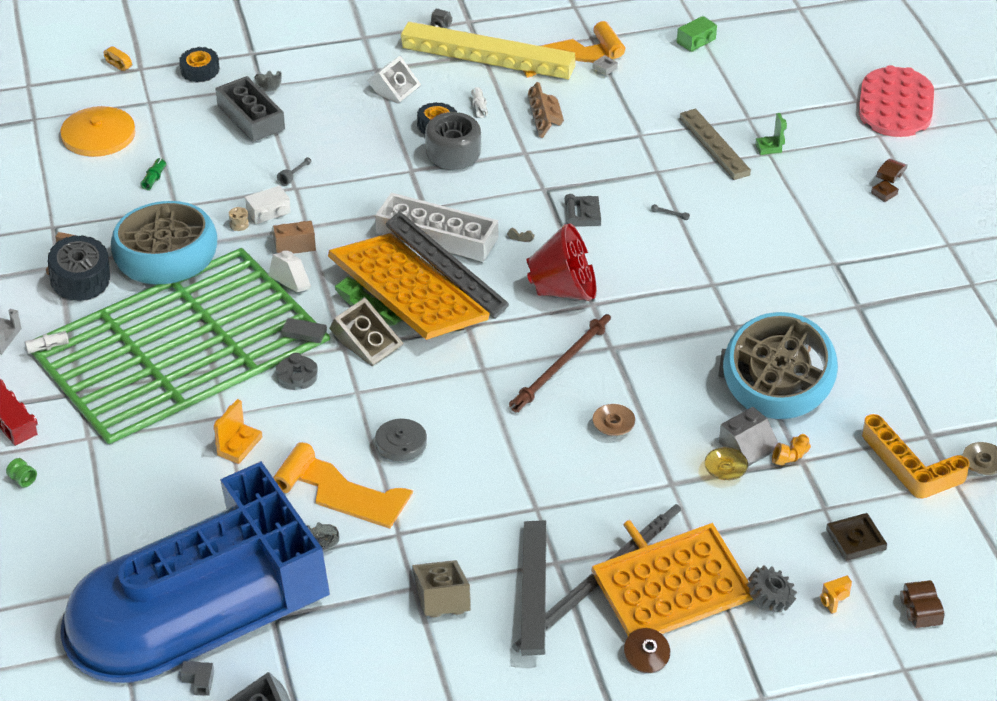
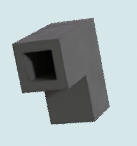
M183 661L181 670L182 682L194 683L195 695L210 696L214 676L213 663Z

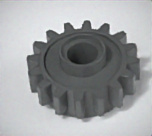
M763 565L761 568L757 567L748 577L749 582L747 586L749 587L752 599L757 605L767 611H778L779 613L783 609L787 611L796 600L795 595L797 591L792 589L795 585L788 582V576H782L781 570L776 572L772 566L768 570Z

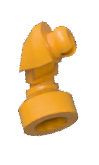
M805 434L793 437L790 447L786 444L778 443L773 450L772 462L783 466L788 462H796L799 458H802L811 448L809 437Z

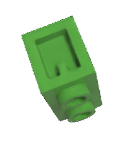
M776 113L774 136L756 138L755 145L760 155L782 153V146L785 144L784 130L787 129L786 119H783L781 113Z

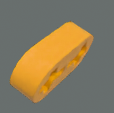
M111 46L103 51L106 61L119 70L125 71L132 67L130 57L116 47Z

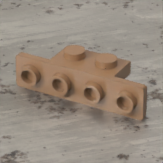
M536 82L529 89L528 98L538 135L543 138L552 126L551 122L561 126L564 118L558 99L553 95L543 93L541 84Z

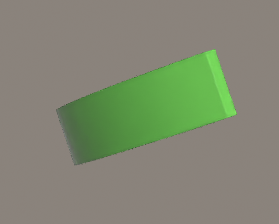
M346 277L335 286L337 293L350 306L366 298L388 325L395 326L402 320L380 300L363 291V286L351 277Z

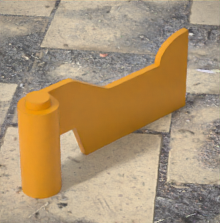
M606 21L598 22L593 28V32L600 41V44L585 47L576 40L569 39L541 45L542 47L575 52V61L591 63L604 55L611 59L619 58L625 53L626 49ZM523 70L527 78L537 74L533 71Z
M303 442L296 444L273 476L283 493L290 492L297 480L318 486L316 504L389 529L413 494V490L406 488H393L382 493L349 482L333 464L316 459L312 446Z

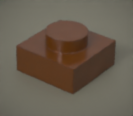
M883 180L872 187L871 193L886 202L898 195L899 188Z

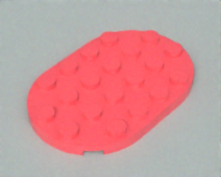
M888 65L884 68L876 69L867 74L862 81L859 117L864 124H869L873 131L893 137L915 135L921 129L923 131L926 130L931 123L934 87L927 77L910 67L902 68Z

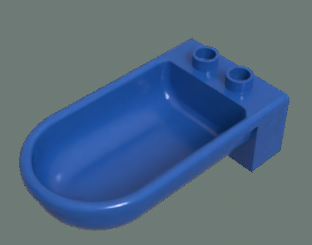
M262 461L220 479L226 510L111 560L90 571L79 581L67 601L60 629L64 651L77 669L95 679L113 683H129L149 679L183 664V661L194 659L330 595L322 547Z

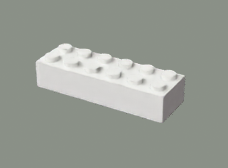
M390 193L375 215L377 234L392 233L400 239L385 224L400 211L449 253L483 262L498 240L499 220L395 193Z

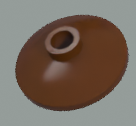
M640 628L634 630L627 637L624 643V655L627 662L637 671L655 673L663 669L668 663L670 646L667 639L657 630ZM645 645L652 646L653 650H647Z

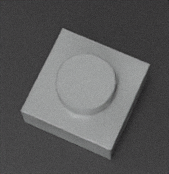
M605 55L593 62V69L605 76L618 68V62Z

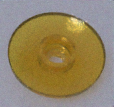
M722 447L714 449L707 454L705 468L715 478L735 480L747 472L748 460L740 451Z

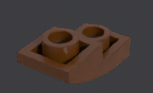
M890 158L878 169L876 177L894 183L905 172L908 164Z

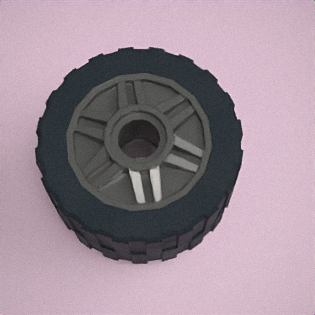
M74 235L63 238L51 247L47 260L51 287L57 294L68 300L82 301L97 297L106 290L110 280L109 255L106 247L99 240L84 235Z

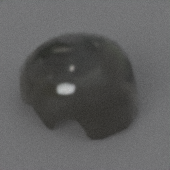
M268 71L266 74H256L254 76V83L262 91L272 92L281 85L282 73L280 71H277L276 75Z
M320 522L314 528L307 525L322 547L323 552L334 548L338 544L340 534L337 527L331 524H321Z

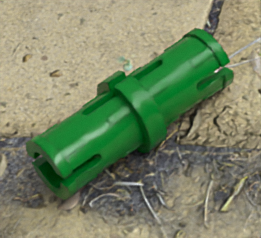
M157 158L152 167L147 169L146 176L140 183L143 189L151 190L156 180L160 179L161 172L167 165L165 160L161 159L160 161V158Z

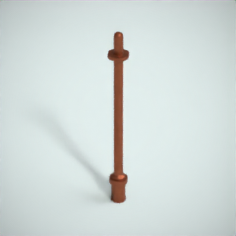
M605 314L599 320L592 319L589 325L590 329L529 388L523 387L519 390V394L509 402L510 407L515 404L511 409L514 412H520L527 403H531L535 399L534 393L593 336L605 333V325L611 320V316Z

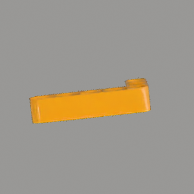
M869 414L865 417L862 431L863 439L913 496L921 499L927 498L963 484L966 481L970 465L966 457L956 455L926 467L881 416Z

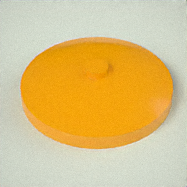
M109 106L89 107L70 115L61 126V139L64 146L71 152L82 156L98 157L116 153L127 147L135 136L133 118L127 112Z

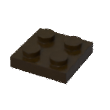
M868 513L827 523L826 530L845 561L887 549V542Z

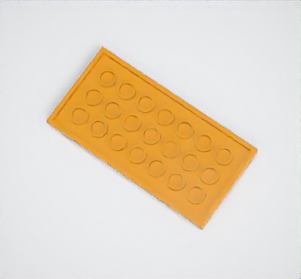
M392 233L334 248L328 252V257L426 340L489 319V312Z

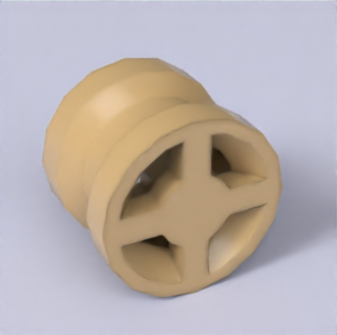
M235 207L229 211L230 228L232 230L243 231L248 228V211L245 208Z

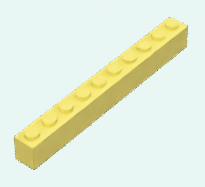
M408 22L401 33L402 48L521 71H533L537 74L568 80L575 68V52L414 22Z

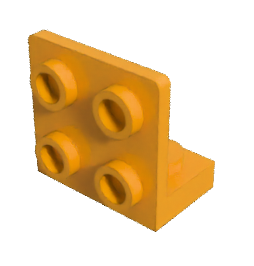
M239 399L230 405L226 412L214 423L213 429L215 431L217 456L240 464L263 438L262 431L244 424L242 401Z

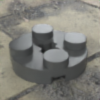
M292 353L276 366L278 383L286 389L295 390V387L301 386L302 389H306L312 386L318 377L317 363L308 357L302 356L300 353Z

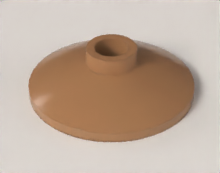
M607 404L599 407L594 412L593 424L597 430L604 434L612 436L623 435L633 429L635 415L629 408L623 405Z

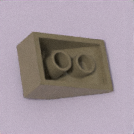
M366 298L335 317L329 328L345 347L371 366H374L404 344Z
M457 560L412 565L420 605L425 616L439 617L447 613L460 615L464 611H471L470 584Z

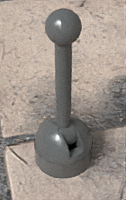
M306 157L304 162L292 171L288 169L280 171L277 174L278 182L283 186L290 184L293 180V174L306 164H311V158Z

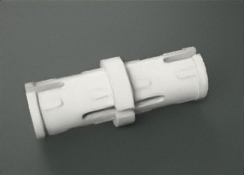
M475 87V92L473 89L471 90L472 105L476 109L477 116L484 118L488 115L487 101L483 97L482 89Z
M66 331L51 335L44 334L43 337L25 341L28 354L44 349L48 351L52 347L69 344Z

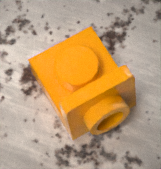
M848 575L823 583L820 599L823 606L827 607L831 614L836 613L838 601L844 600L850 595L852 581Z

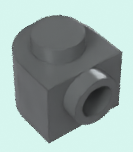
M436 8L431 13V26L438 25L441 28H447L452 23L453 17L451 13Z

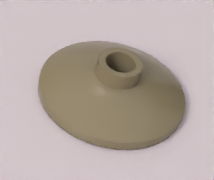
M976 442L964 449L962 456L969 460L970 470L983 475L997 473L996 445L987 442Z

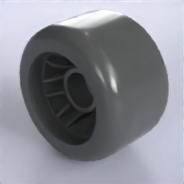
M447 112L431 119L425 130V149L428 159L436 166L450 170L463 169L475 163L481 154V128L479 123L473 117L459 112Z

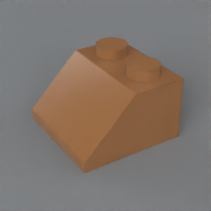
M312 221L280 224L272 227L276 253L290 251L295 254L316 251L315 232Z

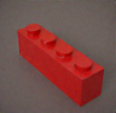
M0 379V430L16 446L38 435L36 429L38 422L33 414L27 412L24 403H19L12 390L9 391L3 380Z

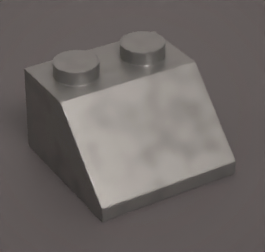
M754 407L720 425L719 443L746 467L772 454L775 446L778 444L768 419Z

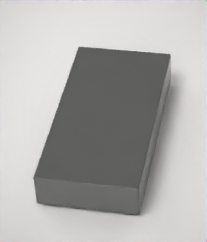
M287 318L281 330V335L283 337L321 343L327 331V325Z

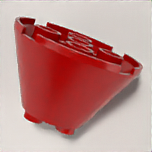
M571 223L564 224L531 257L526 259L530 269L527 277L530 284L534 283L538 296L546 295L590 301L595 299L597 294L593 265H588L585 255L588 253L587 247L580 233Z

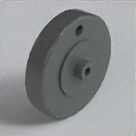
M400 418L387 421L376 431V449L383 457L393 461L414 459L426 449V430L421 424L410 419Z

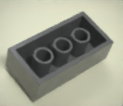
M248 76L215 88L217 106L253 142L285 130L284 112Z

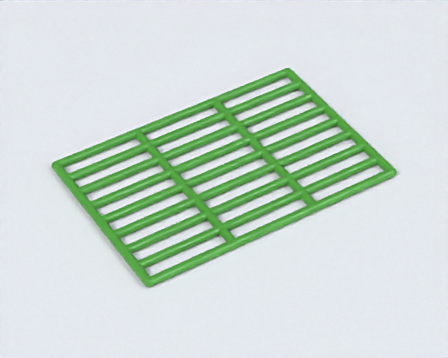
M239 248L212 260L204 270L195 276L238 257H241L244 260L243 262L185 288L180 283L186 280L170 284H157L46 333L47 335L63 331L69 333L100 318L105 321L104 324L68 339L69 344L52 347L48 351L46 349L43 351L39 350L31 354L107 444H112L277 366L292 353L302 354L328 342L330 335L326 332L321 343L308 341L262 364L256 365L253 361L254 359L297 339L282 337L248 354L242 349L281 331L286 320L238 342H235L232 337L292 309L297 315L290 318L317 322L273 278L269 277L268 273L243 248ZM249 267L254 270V272L199 297L193 298L190 295L197 290ZM260 277L265 281L206 309H203L200 305ZM170 287H173L176 291L115 319L109 315ZM270 288L276 292L217 320L210 316ZM183 298L186 301L125 330L119 326L177 299ZM283 299L286 304L232 329L224 331L221 326L275 301ZM191 308L196 312L138 340L132 341L129 337ZM203 319L206 322V325L144 353L140 349V347L199 320ZM110 329L115 333L51 363L46 359ZM212 330L217 334L158 363L153 364L150 361L151 358ZM120 340L125 344L65 373L59 374L56 370ZM221 342L228 346L165 376L160 372V370ZM129 352L135 355V357L72 386H69L66 382ZM232 353H235L238 357L177 387L170 383ZM140 363L145 366L144 369L79 398L76 392ZM245 364L249 368V370L187 399H184L181 395ZM151 374L156 379L91 410L86 406L88 403ZM161 386L166 390V392L102 422L96 418V416ZM171 398L177 402L113 434L107 431V428Z

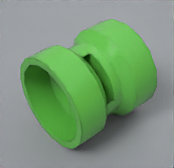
M22 458L13 459L6 469V474L11 479L16 480L17 484L23 488L30 486L37 477V471Z

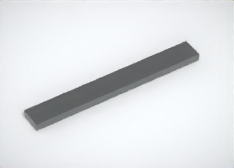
M397 212L385 223L388 229L489 312V315L494 319L509 306V303L402 212Z
M546 520L524 521L522 656L545 655Z

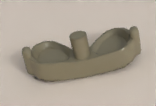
M512 227L507 232V236L516 241L530 242L535 237L530 230L525 233L520 232L519 234Z

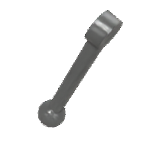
M656 204L651 206L653 212L661 211L682 217L683 220H689L690 214L687 212L679 213L660 208Z

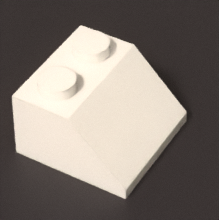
M401 56L389 62L367 80L377 95L396 103H400L421 85Z

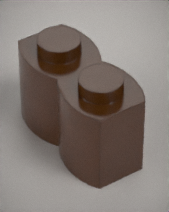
M932 580L904 583L903 590L900 591V600L902 604L906 605L908 621H912L915 628L943 625L945 613Z

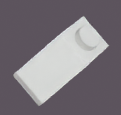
M290 251L273 254L269 277L296 292L310 289L311 284L301 259L294 256Z

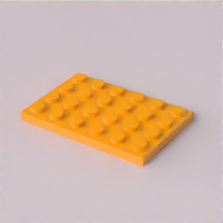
M713 523L592 566L591 569L627 636L640 628H651L664 634L753 600L747 586L749 581Z

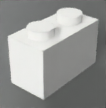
M280 185L245 197L246 210L255 224L291 213L290 198Z

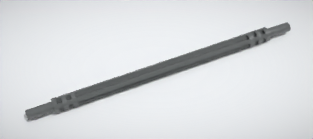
M678 504L672 506L664 514L657 516L639 532L646 543L669 525V521L681 511V507ZM631 539L608 560L638 550L639 547ZM593 573L546 612V631L599 585ZM521 638L512 645L516 652L521 650Z

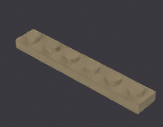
M696 108L680 113V120L733 180L750 176L751 169Z

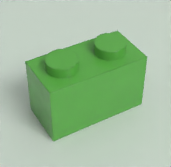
M701 16L678 28L677 43L692 52L716 39L717 24Z

